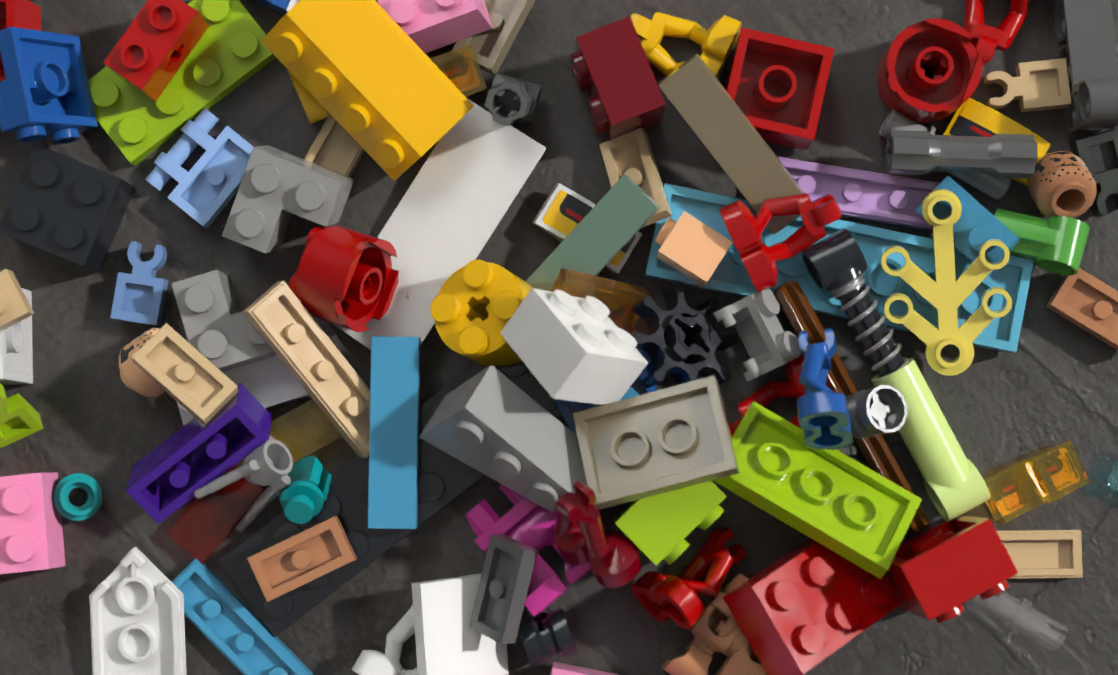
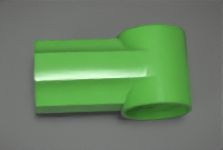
M997 208L994 216L1020 239V242L1010 251L1011 256L1033 260L1039 268L1054 274L1072 276L1078 273L1090 227L1086 223L1066 216H1050L1048 219H1042Z

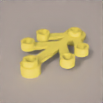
M936 189L927 194L922 203L923 217L929 225L933 226L936 282L910 260L909 253L901 246L887 248L881 256V265L887 274L902 278L937 308L939 329L913 310L911 299L902 293L892 294L886 299L884 313L889 321L896 324L902 323L926 344V359L934 371L942 375L954 376L969 368L974 358L972 342L994 318H1000L1009 313L1012 307V299L1009 293L1001 287L989 288L982 296V305L959 328L957 308L992 270L1001 269L1008 263L1010 252L1005 243L998 239L985 241L979 249V256L956 280L953 224L959 220L962 206L960 200L952 191ZM938 201H947L951 205V213L946 218H937L932 212L933 206ZM991 246H999L1003 249V257L996 263H990L985 259V252ZM898 252L905 257V264L900 269H892L887 265L886 259L891 253ZM994 294H1001L1006 299L1004 307L997 311L991 310L987 306L989 297ZM902 300L908 305V310L903 316L891 314L889 306L893 301ZM949 344L955 345L959 349L958 357L950 361L945 360L941 356L942 348Z

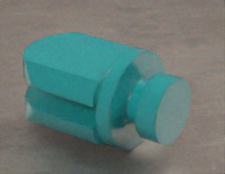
M315 456L304 457L293 464L292 470L287 474L291 479V483L282 488L279 493L280 504L284 509L286 518L296 524L309 522L312 517L320 513L324 501L327 499L332 475L326 469H323L322 463Z

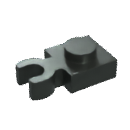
M1118 128L1069 141L1071 152L1082 158L1096 181L1097 194L1090 207L1094 215L1104 216L1108 214L1105 202L1110 194L1115 197L1118 209Z

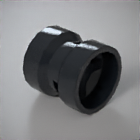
M562 607L548 612L547 617L540 622L533 619L520 622L519 633L533 669L547 664L550 656L560 655L565 658L578 653Z

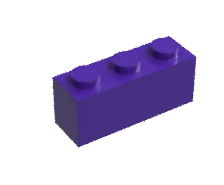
M241 382L237 384L239 392L205 426L194 417L132 466L126 492L158 524L191 500L197 489L222 476L270 438L272 415Z

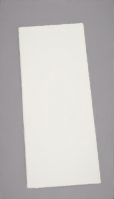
M471 100L469 101L474 107L438 141L377 237L390 242L397 253V257L391 256L392 269L399 271L398 284L386 314L380 321L372 318L365 325L370 329L364 332H355L335 325L370 350L371 336L420 337L422 344L435 324V320L430 312L433 299L438 296L441 287L454 272L466 266L470 261L476 260L546 150V147L511 125L508 126L494 122L490 112Z

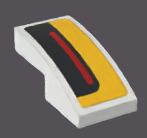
M556 183L532 223L562 242L596 204L562 184ZM638 231L604 268L612 273L619 274L642 233Z

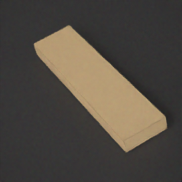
M284 281L276 282L243 311L244 315L360 458H367L369 456L370 389Z

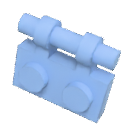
M204 108L193 122L189 119L180 129L183 134L167 154L162 151L155 159L154 163L157 166L145 180L160 191L171 177L174 178L179 184L167 198L204 228L208 229L237 194L253 146L229 126H226L216 139L212 138L208 133L219 119ZM199 145L206 151L190 171L187 172L181 165Z

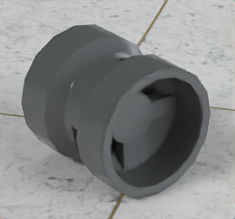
M879 385L868 390L854 392L846 397L847 410L851 419L852 436L857 439H867L879 434L893 433L901 429L906 422L908 412L904 396L898 389L890 385Z

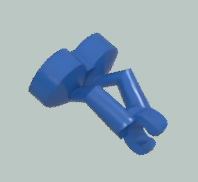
M831 328L824 329L825 342L810 344L808 331L800 332L798 337L800 350L805 358L798 382L806 387L805 395L801 396L797 401L798 424L803 428L804 444L809 448L819 450L844 448L853 443L851 419L847 410L846 397L826 386L828 371L831 370L830 359L836 352V340Z

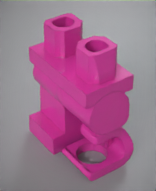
M501 484L499 488L515 505L512 509L500 517L484 499L465 516L478 536L474 541L485 554L487 553L491 535H507L537 550L524 604L532 616L535 617L569 589L539 553L546 546L552 545L561 556L554 540V525L557 511L550 512ZM564 560L566 579L571 585L591 570L589 563L576 565Z

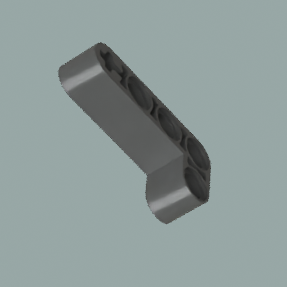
M1051 0L1058 59L1066 58L1071 105L1064 108V114L1069 131L1079 132L1118 128V52L1111 0Z

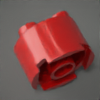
M939 18L922 20L901 31L884 52L878 65L877 85L879 99L890 110L894 108L916 123H936L953 114L975 92L982 75L980 54L978 55L970 34L958 24ZM924 65L932 67L931 75L934 77L933 79L925 76V70L922 69Z
M331 225L326 228L314 227L307 235L306 249L301 257L298 270L292 275L288 287L311 316L355 332H364L370 329L365 325L372 318L380 321L386 314L398 284L399 271L392 269L391 256L397 257L394 246L386 240L338 225Z

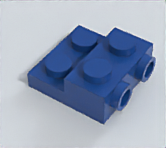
M8 27L0 31V52L6 80L0 82V125L2 132L16 133L18 142L38 141L50 135L51 143L60 145L80 140L79 133L98 127L79 36L17 27Z

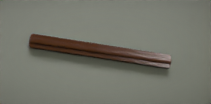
M790 280L774 290V294L797 337H799L800 332L808 331L810 344L825 342L824 328L799 283L796 280ZM835 352L834 356L830 359L831 370L828 371L826 386L832 391L847 397L858 390L837 352ZM879 434L867 439L853 437L871 470L914 494L882 435ZM919 505L906 533L909 535L918 533L929 525V519L921 505Z

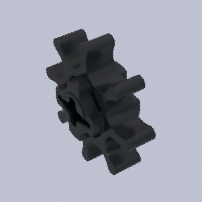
M676 282L663 291L666 310L658 307L650 296L644 297L632 306L633 313L643 318L648 328L647 335L642 333L633 335L637 341L636 349L647 352L653 362L651 373L642 380L644 387L651 388L664 380L665 374L672 376L678 385L697 380V374L703 377L715 375L718 385L730 380L731 373L719 365L715 357V350L725 351L737 344L739 338L735 333L725 336L720 335L712 328V323L710 322L711 312L720 305L716 297L710 298L700 304L697 310H694L685 301L684 284Z

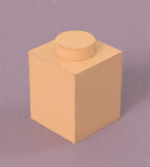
M685 211L677 222L669 217L654 242L661 245L656 258L702 287L706 285L733 243Z

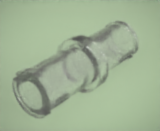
M1003 591L982 600L980 595H977L968 601V604L972 607L975 606L1004 623V629L1008 632L1015 634L1018 631L1044 646L1052 653H1055L1060 648L1066 638L1063 634H1067L1069 630L1068 626L1060 624L1034 609L1032 601L1023 596L1017 599Z

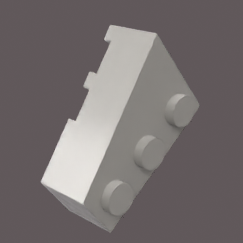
M492 365L445 395L419 436L424 441L550 512L556 510L554 504L563 494L567 492L575 494L572 485L577 480L586 484L577 435Z

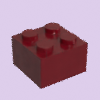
M628 16L577 36L576 53L570 55L573 63L570 67L579 91L587 89L591 97L588 98L590 108H587L597 135L605 132L609 141L641 127L646 130L661 124L666 104L631 17Z

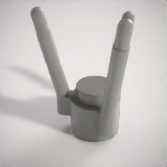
M270 436L267 441L245 457L242 466L197 489L194 492V496L200 499L243 477L253 485H269L237 524V532L242 533L255 520L275 494L291 483V479L287 475L293 467L291 452L285 444Z

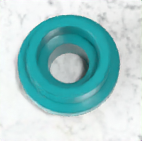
M82 473L68 475L55 487L53 493L54 506L59 514L69 520L81 521L88 519L101 506V487L89 475ZM74 488H80L86 493V501L81 506H74L69 502V493Z

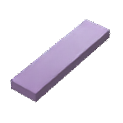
M777 157L804 193L809 195L811 201L831 194L841 210L842 217L933 231V227L921 218L915 209L923 202L926 195L940 184L938 182Z

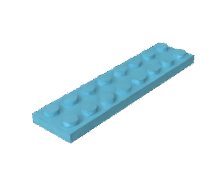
M667 183L664 184V190L672 213L670 218L677 222L685 211L732 242L733 240L719 209L740 200L750 209L754 217L757 215V212L747 200ZM801 216L775 235L766 226L762 232V243L770 247L785 241L804 224ZM668 218L656 222L645 277L674 283L682 282L684 285L740 297H747L757 292L734 242L704 287L656 258L661 245L654 242ZM839 219L823 226L827 234L826 237L845 228L857 242L867 263V270L864 271L863 278L866 279L865 284L870 286L868 295L871 299L878 301L876 310L879 314L885 315L884 303L890 295L902 293L911 299L913 310L939 329L937 308L902 278L887 274L881 265V256L887 248L901 246L909 253L910 260L936 282L934 239ZM954 247L955 276L957 280L972 262ZM801 252L793 258L776 261L778 270L776 286L769 288L773 293L780 285L790 280H796L814 312L849 319L846 312L840 311L842 307L840 301L832 297L830 291L822 292L815 284L804 264ZM894 252L887 257L886 263L892 269H900L905 264V257L901 253ZM1010 255L1008 263L1001 269L992 270L957 308L959 328L982 305V296L989 288L1001 287L1009 293L1012 299V307L1009 313L1003 317L994 318L972 342L973 346L1011 354L1016 353L1034 260ZM994 294L989 297L987 306L991 310H1000L1004 307L1006 299L1001 294ZM902 300L893 301L889 306V311L894 316H903L908 310V305ZM885 317L883 322L885 327L911 332L902 323H893Z

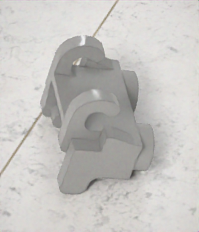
M770 289L753 293L714 313L717 322L722 320L726 328L735 326L751 358L743 362L747 370L743 375L747 382L801 355L799 341L790 331L784 332L776 316L780 311V305L776 295Z

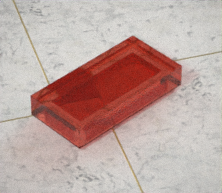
M234 465L231 469H229V470H228L227 472H225L223 475H225V474H227V473H229V472H231V471H233V470H235V469H237V468H239V467H238L237 465ZM243 477L200 499L196 498L166 534L204 564L234 530L265 489L261 485L249 483Z

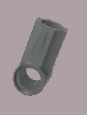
M497 72L491 89L488 91L484 106L492 114L494 122L509 126L516 121L531 126L538 108L542 85Z

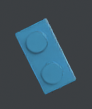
M947 176L934 189L950 190L960 200L962 206L961 216L953 224L954 247L969 261L973 262L979 256V249L987 240L998 239L1004 242L1009 252L1020 242L1019 237L951 177ZM938 201L933 206L932 212L937 218H946L951 213V205L947 201ZM921 203V204L915 209V211H916V213H917L921 218L924 219L923 214H922V203ZM991 246L985 252V259L990 263H996L1003 257V249L999 246Z

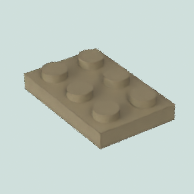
M715 375L573 413L587 486L596 495L594 506L598 510L740 473Z

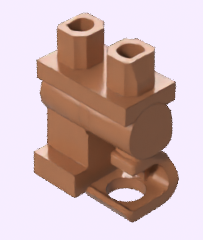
M737 573L725 585L723 590L719 592L718 597L710 596L708 602L704 605L706 614L689 629L694 639L686 648L688 651L684 655L672 660L666 659L661 666L664 671L670 675H707L713 654L720 652L726 658L715 675H767L722 598L749 580L748 578Z

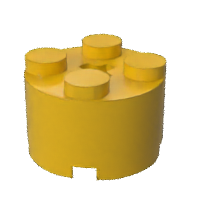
M476 259L458 269L445 281L438 296L431 303V316L435 320L439 336L453 351L484 366L514 365L522 360L500 332L533 287L498 264Z

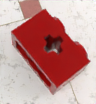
M148 0L103 64L118 77L156 102L204 35L209 25L198 11L182 0Z

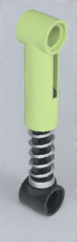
M843 228L801 252L802 259L813 281L822 292L830 291L832 297L840 301L842 305L840 311L846 312L850 320L848 326H853L858 335L856 341H861L866 349L863 355H869L874 364L871 370H877L878 372L871 379L874 386L890 385L898 389L904 396L908 414L905 424L898 431L925 479V489L939 514L945 521L949 522L989 500L990 493L984 479L974 464L966 458L913 358L908 359L900 355L901 344L894 343L891 338L894 332L893 329L885 327L883 322L886 316L877 312L876 306L878 301L869 297L868 291L870 286L865 284L866 279L863 278V273L867 270V263L853 236L847 229Z

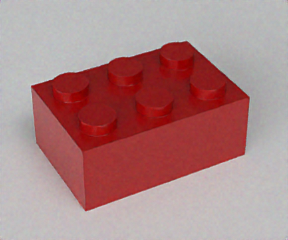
M960 515L949 522L944 521L900 544L886 573L904 601L899 605L900 609L926 620L935 618L937 623H941L962 613L965 610L962 603L977 595H980L983 600L1003 592L1009 587L1006 580L1017 575L1019 572L990 518Z
M811 538L722 597L767 675L805 674L904 602L887 573L879 579Z

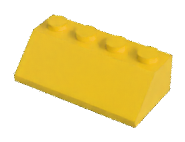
M300 0L261 40L272 54L393 181L419 160L474 107L375 0Z

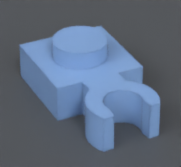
M132 241L127 250L128 260L133 266L132 274L118 272L110 318L161 327L169 281L156 278V272L164 266L167 259V250L162 245H156L153 258L150 261L143 262L140 257L142 244Z

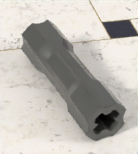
M890 130L885 150V166L887 167L888 174L925 175L930 172L989 174L996 178L1030 179L1034 175L1037 161V143L1033 135L952 136L933 135L927 131Z

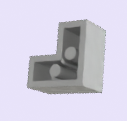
M269 145L253 147L222 236L265 254L279 250L293 214L325 227L339 223L354 179Z
M214 270L171 283L188 342L221 372L277 355L244 315L243 311H238L228 275L219 270Z

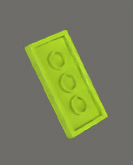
M192 0L188 3L190 7L199 12L209 27L156 102L118 77L107 66L88 80L96 120L132 165L136 166L179 133L180 129L189 119L193 122L204 108L209 110L276 58L261 42L266 34L239 0Z
M753 401L731 438L740 473L713 481L881 579L888 571L922 499L837 449L819 450L807 447L804 444V434L801 428Z

